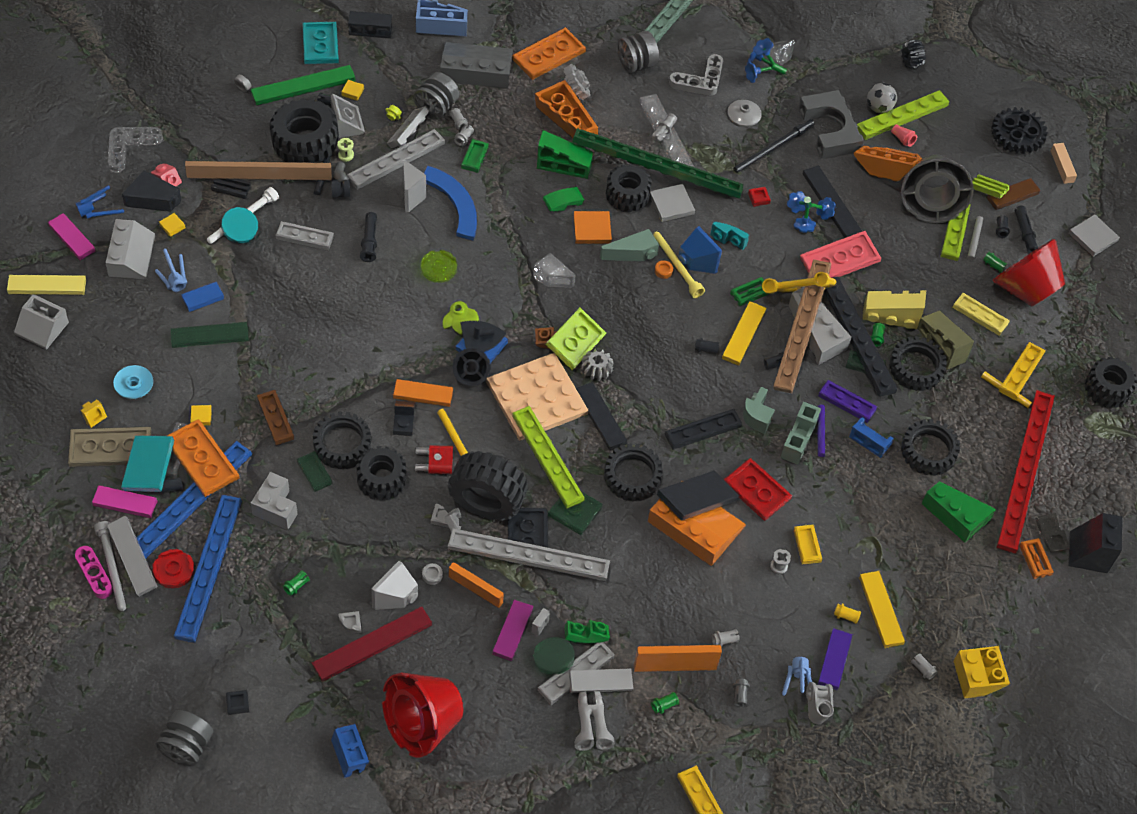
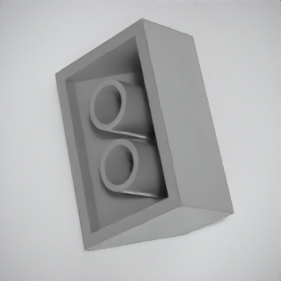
M116 219L106 259L108 276L146 279L155 233L134 220Z

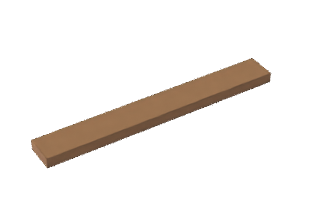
M185 162L187 178L332 179L331 163Z
M813 259L808 278H814L818 272H825L829 275L831 263ZM812 285L805 286L773 386L774 390L787 393L793 392L825 287Z

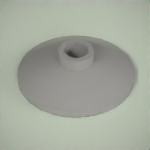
M737 100L728 107V117L736 125L749 127L757 124L761 119V110L752 101Z

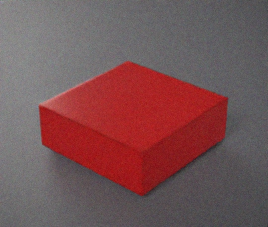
M766 187L749 189L748 195L753 207L770 204L771 199Z

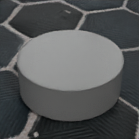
M238 75L234 79L235 85L243 92H247L251 88V83L243 75Z
M433 563L426 565L422 570L424 582L430 585L439 583L442 580V568Z

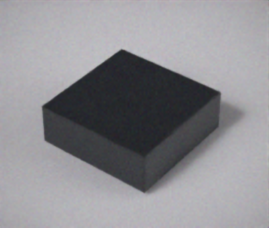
M247 690L226 693L228 715L249 712Z

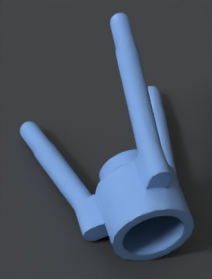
M164 249L163 252L171 274L167 280L158 269L155 272L166 284L168 290L172 289L174 292L181 291L187 284L183 256L179 254L181 272L179 274L174 269L167 249Z
M793 658L792 666H788V674L782 691L783 696L787 693L792 674H794V677L800 678L801 693L805 691L804 678L807 677L808 684L812 682L811 668H809V660L807 658Z

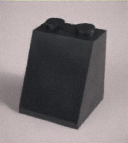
M1102 513L1071 530L1069 533L1068 566L1108 573L1122 551L1123 517Z

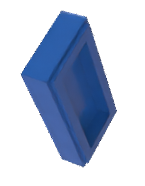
M217 282L181 294L189 312L224 299V295Z

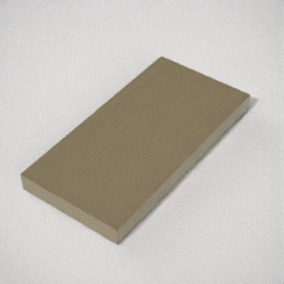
M151 427L71 429L69 467L127 465L135 436H151Z

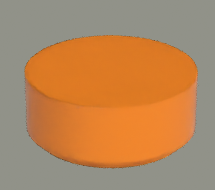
M659 261L656 264L655 274L657 277L667 279L672 276L673 265L670 262Z

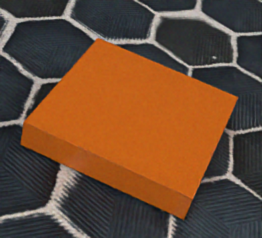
M574 211L575 244L611 243L609 211Z

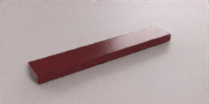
M421 606L312 662V666L320 680L324 682L432 626V621Z

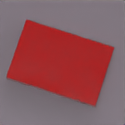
M751 458L724 479L739 495V498L764 521L792 499V495Z

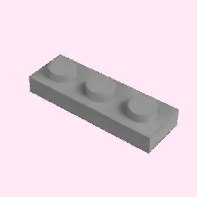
M425 106L414 109L387 142L390 148L401 147L406 144V139L415 133L416 127L426 119L425 116L429 111Z

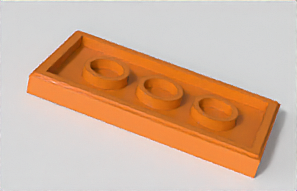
M565 27L513 54L512 60L533 80L586 52V47Z
M199 419L167 435L174 438L172 452L204 497L240 478L238 472Z
M720 645L639 646L634 662V672L717 670L722 649Z

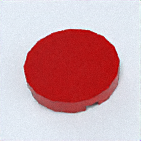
M169 549L162 552L153 563V575L156 581L161 586L167 588H179L187 584L194 574V562L191 556L179 549Z

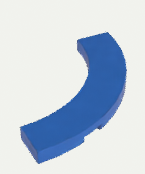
M427 166L424 173L426 175V184L446 193L457 209L459 224L456 236L474 241L477 228V214L471 196L452 176Z

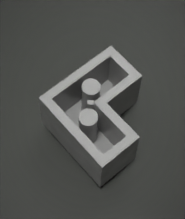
M270 472L251 502L252 515L286 530L290 528L298 515L296 502L286 498L289 493L288 479Z

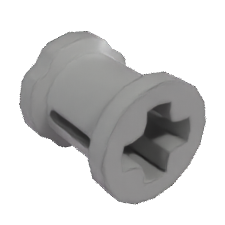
M778 549L774 552L770 568L776 574H783L788 569L791 555L787 550Z

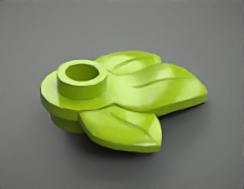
M458 301L451 305L450 312L444 316L443 327L444 329L453 327L458 334L462 335L460 322L479 321V316L474 309L468 308L466 303Z

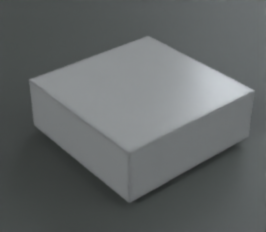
M543 608L532 623L531 633L536 636L542 632L549 622L550 613L548 610Z

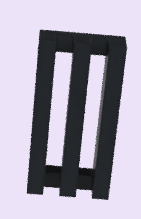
M216 178L213 181L214 184L211 185V191L246 199L252 185L250 181L242 179Z

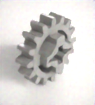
M573 64L565 67L564 73L566 78L564 80H566L576 96L578 95L579 99L582 100L589 97L590 90L588 88L590 84L584 72L578 68L576 69Z

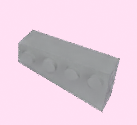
M805 286L794 291L791 295L789 308L794 318ZM820 302L808 341L809 348L814 353L818 365L846 351L851 340L848 332L822 302Z

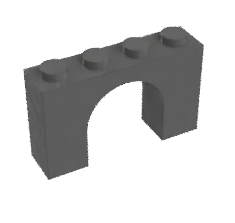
M839 90L801 97L798 109L804 121L829 118L836 121L842 128L837 132L818 135L816 149L821 159L853 154L862 147L864 143L863 136L859 133L857 123L853 121L851 111L847 108L845 98L842 97Z

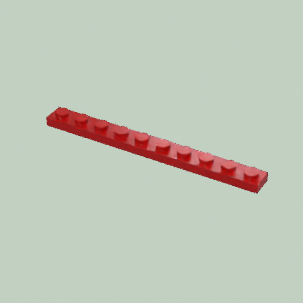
M1038 390L1034 394L996 548L1016 553L1018 550L1054 395Z

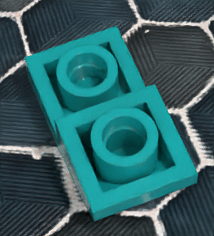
M720 222L712 224L710 235L715 240L723 244L729 240L733 245L742 250L747 246L749 234Z

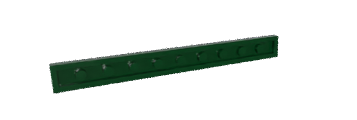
M579 128L575 132L572 142L578 146L588 147L596 152H603L613 158H620L629 163L641 165L646 169H653L664 175L677 177L682 181H689L697 186L709 188L714 192L727 194L729 197L740 199L744 185L742 183Z

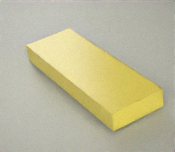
M962 293L953 305L954 309L999 336L1010 322L965 293Z

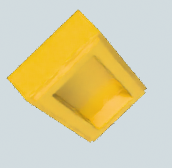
M814 525L794 527L793 531L802 565L821 563L822 555Z

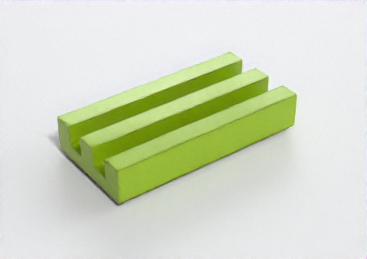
M980 174L972 181L975 190L999 199L1009 191L1008 184Z

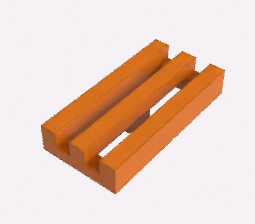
M1040 539L1021 542L1019 546L1033 579H1037L1039 576L1041 578L1046 575L1052 576L1054 571ZM1033 544H1035L1038 554L1036 553ZM1039 556H1040V558H1041V561H1042V563H1043V565H1044L1045 570H1043V568H1042V565H1041V563H1040V561H1039V560H1040V559H1039Z

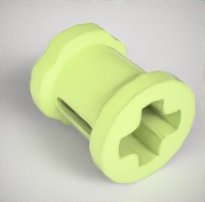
M349 138L340 139L337 144L338 149H340L338 152L339 159L342 161L352 160L354 157L352 150L353 141Z

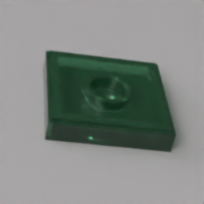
M582 491L581 493L584 496L583 502L566 509L561 498H559L548 512L549 517L579 535L583 534L603 506L602 503Z

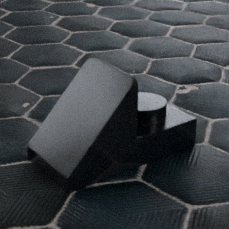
M396 400L393 435L412 436L415 402Z

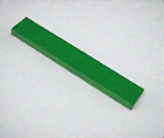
M347 65L251 89V94L257 106L346 84L348 80L356 81L351 66Z

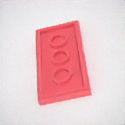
M866 231L800 255V259L808 273L810 272L813 259L831 263L830 278L841 277L881 262V256Z

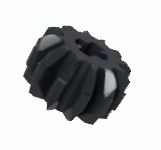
M913 39L902 44L901 57L906 67L914 69L925 64L926 51L921 41Z

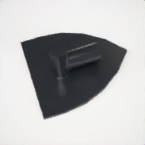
M460 322L466 349L477 348L486 352L499 344L506 335V332L499 327L487 322Z

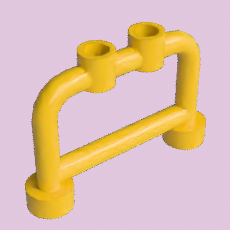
M818 272L814 278L777 282L774 279L768 278L763 281L762 289L766 293L773 294L776 291L794 292L801 287L812 285L827 288L835 286L837 282L834 278H830L827 273Z

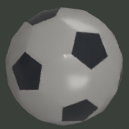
M878 83L870 88L867 94V104L874 112L886 113L894 108L897 102V93L891 85Z

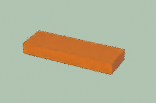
M397 379L393 399L450 407L453 387Z
M451 564L449 567V578L500 608L503 604V592L458 564Z

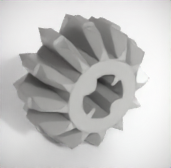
M594 349L593 353L588 351L586 356L582 358V371H585V377L591 376V380L597 378L600 382L602 377L607 379L608 375L613 371V359L610 358V353L604 354V350L597 352Z

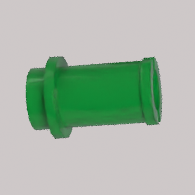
M988 252L983 259L985 265L989 264L1001 273L1007 263L996 257L995 253Z
M881 323L873 325L872 336H870L875 347H880L884 343L883 333L885 326Z
M300 571L294 578L284 583V591L290 596L292 594L295 595L297 590L310 580L309 577L305 578L304 576L307 574L304 571Z
M672 692L662 698H654L653 702H651V707L654 713L662 714L664 710L678 705L679 699L676 693Z

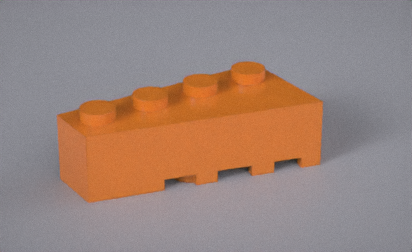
M566 80L535 93L536 107L572 138H574L577 128L598 135V126Z

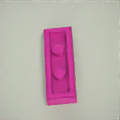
M64 213L48 222L49 227L79 260L95 252V247Z
M98 486L92 504L101 508L151 518L157 504V498Z

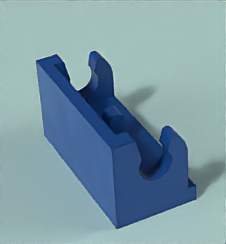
M861 417L852 427L849 437L881 458L893 444L892 440L894 438L892 436L888 439L884 438L864 424L865 419Z
M353 724L335 729L331 741L344 777L351 776L352 772L356 769L361 773L365 769L366 764L369 763L356 725Z

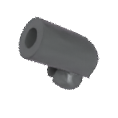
M338 162L333 172L335 180H350L344 172L346 165L343 162Z

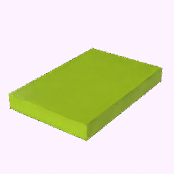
M579 308L548 340L546 345L573 370L582 361V358L586 356V353L591 351L605 336L606 332L587 313Z

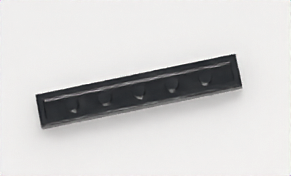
M820 166L803 170V176L818 199L824 200V198L829 197L831 201L836 203L835 214L831 218L843 237L846 238L863 232Z

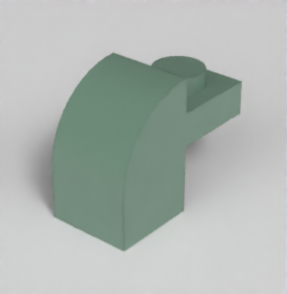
M761 387L758 393L754 392L751 399L746 398L743 419L750 428L765 434L775 410L763 405L768 389Z

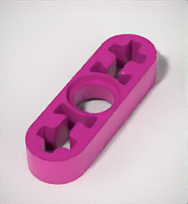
M89 546L78 548L75 552L76 561L94 595L100 599L109 597L112 593L111 582L93 549ZM83 554L88 556L90 561L88 564L84 557H82ZM93 568L100 570L96 576L88 575L89 570ZM100 580L103 587H105L106 589L104 591L99 589V585L97 582H99Z

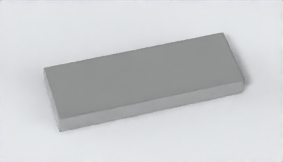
M282 221L276 233V239L328 251L334 238V233Z
M631 669L574 670L569 672L571 693L633 690Z

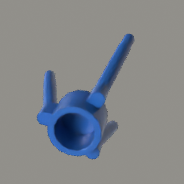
M106 186L76 203L81 217L86 215L87 219L93 216L124 213V210L91 212L94 210L92 203L105 197L106 193L104 192L110 189V186Z

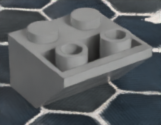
M33 294L21 309L14 334L47 350L69 323L66 310Z

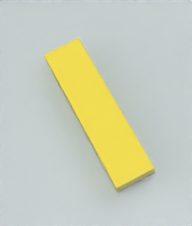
M9 275L7 292L8 294L84 295L86 276Z

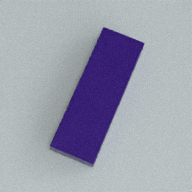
M827 380L818 395L820 398L859 419L863 417L866 423L870 421L877 410L876 405Z
M832 629L818 681L819 685L831 684L833 689L838 690L853 634Z

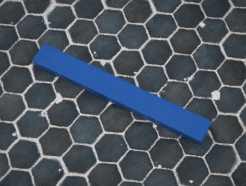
M238 441L224 452L235 470L252 455L251 451ZM194 482L137 537L145 559L210 496L204 497Z
M221 495L174 634L175 639L193 643L196 641L242 503L241 498Z

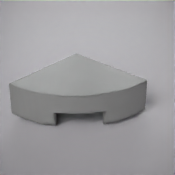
M435 504L431 524L449 528L445 520L448 512L443 506Z
M459 508L453 509L445 516L451 532L452 528L461 529V526H459V518H461Z
M359 611L338 614L339 621L345 629L354 633H362Z

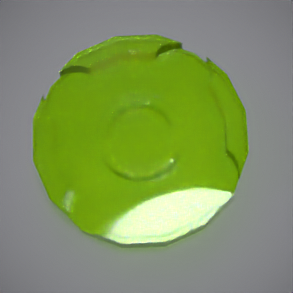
M445 250L430 251L421 260V271L432 282H446L457 273V261L450 252Z

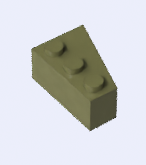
M940 310L922 317L917 329L924 338H927V342L930 340L934 341L933 346L938 344L940 346L939 350L942 349L944 351L943 355H946L947 361L946 369L948 370L965 363L974 341Z

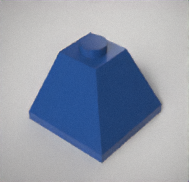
M698 226L680 246L678 258L689 270L715 274L718 272L722 250Z

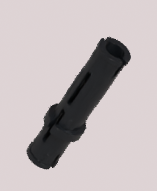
M1021 205L1016 207L1014 211L1022 232L1021 238L1026 244L1027 252L1031 253L1039 247L1036 243V234L1032 230L1026 207Z

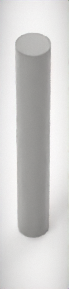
M981 216L976 218L967 259L971 261L975 258L982 228L983 217Z

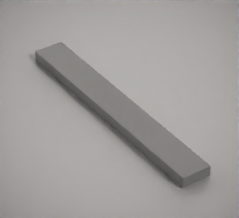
M453 528L448 543V549L603 581L607 579L610 560Z

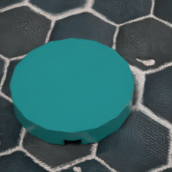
M236 207L225 213L222 218L221 229L228 240L245 243L255 237L258 231V221L250 210Z

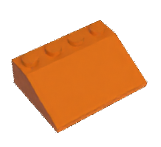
M661 499L650 509L648 517L650 524L710 566L716 562L746 526L744 522L722 507L681 521Z

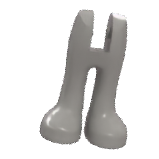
M586 691L579 693L578 710L581 731L574 742L575 748L579 751H586L594 746L591 715L594 716L596 747L600 750H608L615 745L612 734L606 728L604 705L599 691L593 692L594 705L587 704Z

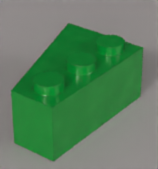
M543 130L538 145L536 169L588 179L592 166L593 152Z
M940 481L926 492L922 501V505L964 543L990 522L996 511L995 508Z

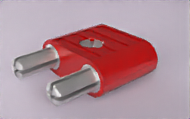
M429 445V448L416 447V454H429V464H415V471H428V474H452L453 446Z

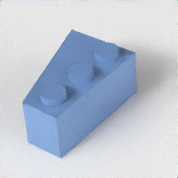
M418 0L416 33L466 36L468 10L451 4L444 5L438 3V0Z

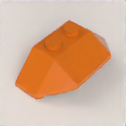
M863 146L854 152L856 159L870 175L891 179L892 181H900L922 160V157L918 154L883 147L870 148L869 146Z

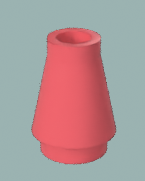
M898 124L891 130V133L904 146L911 147L917 140L915 131L901 127Z

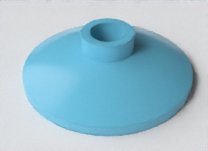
M138 365L127 366L121 369L114 378L116 392L128 399H136L146 395L153 386V377L150 371Z

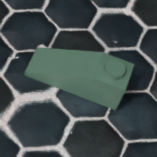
M647 229L601 246L600 259L615 261H644L652 259L658 255L659 243L651 231Z

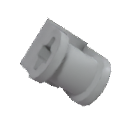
M809 682L806 690L808 716L811 722L819 725L824 723L834 713L833 687L831 684L824 686Z

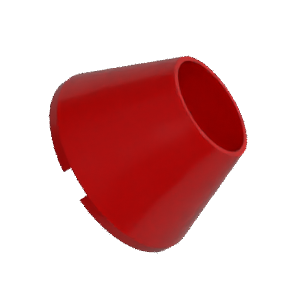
M1052 239L995 277L993 282L1031 307L1041 302L1065 285L1057 241Z
M397 673L390 676L384 685L383 691H386L385 701L382 702V708L387 727L397 745L401 749H407L412 757L420 758L430 754L462 718V698L457 687L449 679Z

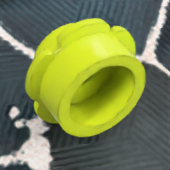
M390 105L389 108L385 109L387 112L386 116L390 120L400 119L402 111L398 107Z

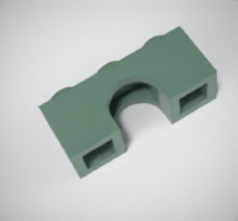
M803 402L793 429L790 431L784 444L780 458L797 465L799 464L818 421L821 408Z

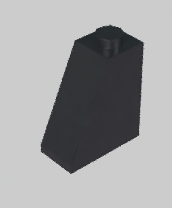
M143 171L122 193L124 206L131 208L171 212L181 202L180 188L146 171Z

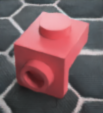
M160 164L154 171L150 172L152 175L174 186L182 183L176 168L168 164Z

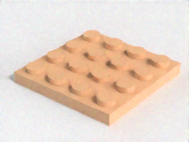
M555 353L486 379V383L519 441L525 439L513 419L512 413L527 406L531 407L544 431L588 415V408Z

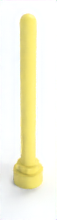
M654 232L653 236L689 285L688 288L693 298L702 296L705 288L701 283L693 280L659 232Z

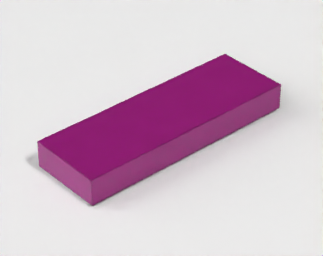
M514 599L492 655L509 661L513 660L533 611L532 605Z

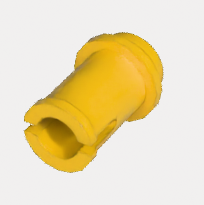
M842 603L841 605L837 604L834 615L837 616V619L841 617L857 624L861 611L848 608Z

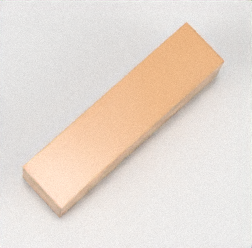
M1064 143L1053 144L1051 153L1063 183H1074L1077 174Z

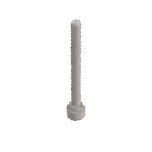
M102 521L94 525L95 534L102 541L118 610L124 611L126 604L109 538L111 533L107 526L110 522Z

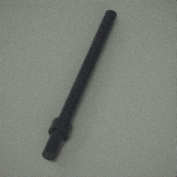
M810 119L804 124L797 125L788 134L733 168L736 173L742 171L794 137L801 136L814 125V121Z

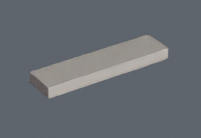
M123 516L108 524V529L136 594L140 597L157 588L158 586L128 517Z
M603 642L596 643L539 686L538 692L550 705H553L570 692V671L599 670L612 660L615 654Z

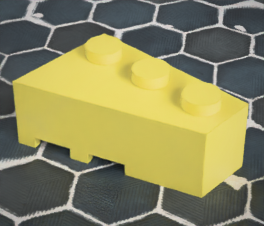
M926 290L916 294H909V291H903V294H892L891 291H868L864 302L863 320L917 329L925 309Z

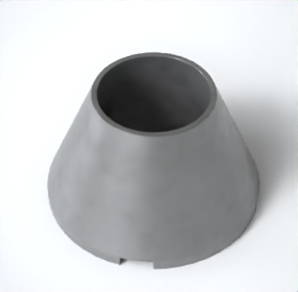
M930 155L923 158L907 173L902 183L901 196L905 208L908 212L910 211L915 215L917 219L929 223H942L958 217L959 213L969 206L974 188L969 172L961 164L941 155ZM933 176H944L950 179L943 186L936 188L927 187L922 184Z

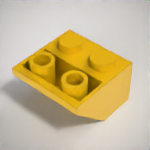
M999 646L959 650L954 659L964 698L985 696L1010 684Z

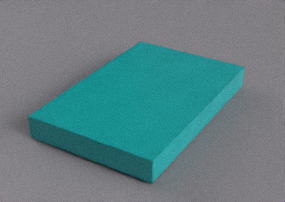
M336 22L303 23L304 64L339 63Z
M135 436L121 486L123 491H162L174 444L172 436Z

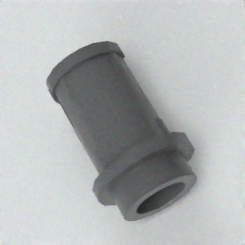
M737 679L733 684V688H735L734 705L746 707L747 691L750 685L745 679Z

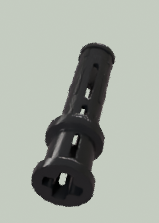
M369 212V214L366 213L364 238L361 241L362 251L360 252V258L365 262H372L376 259L375 248L377 247L375 234L377 214L374 212Z

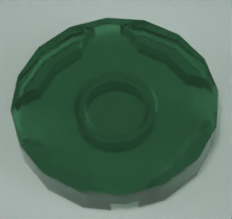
M560 637L544 639L538 643L533 653L535 666L539 671L552 675V673L561 674L569 670L575 659L571 643Z

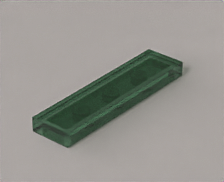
M247 322L171 328L172 348L249 341Z

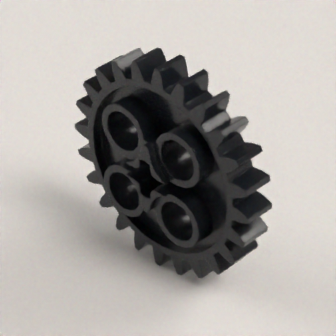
M1014 107L1013 111L1007 108V111L1002 110L1001 113H997L991 129H993L992 134L995 135L994 139H999L997 144L1003 143V148L1009 147V152L1014 149L1016 154L1019 151L1025 154L1026 150L1032 153V150L1037 151L1046 141L1048 132H1046L1047 127L1044 126L1045 121H1040L1041 117H1035V112L1030 114L1029 109L1025 112L1022 107L1020 110Z

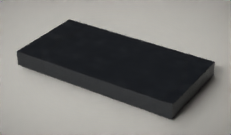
M715 470L659 489L657 492V496L681 521L735 502L739 498V495Z

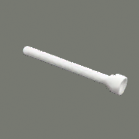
M269 187L264 191L263 197L247 209L254 213L266 203L275 202L279 199V195L275 189ZM220 228L207 238V242L211 244L223 236L222 229Z

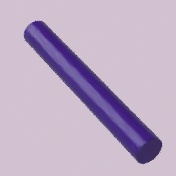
M818 405L817 407L821 408L817 421L818 456L824 457L825 406Z

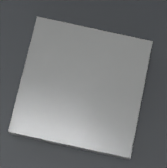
M683 184L650 191V198L661 222L695 214V209Z
M1093 215L1069 231V234L1093 257L1118 242L1120 238L1096 215Z

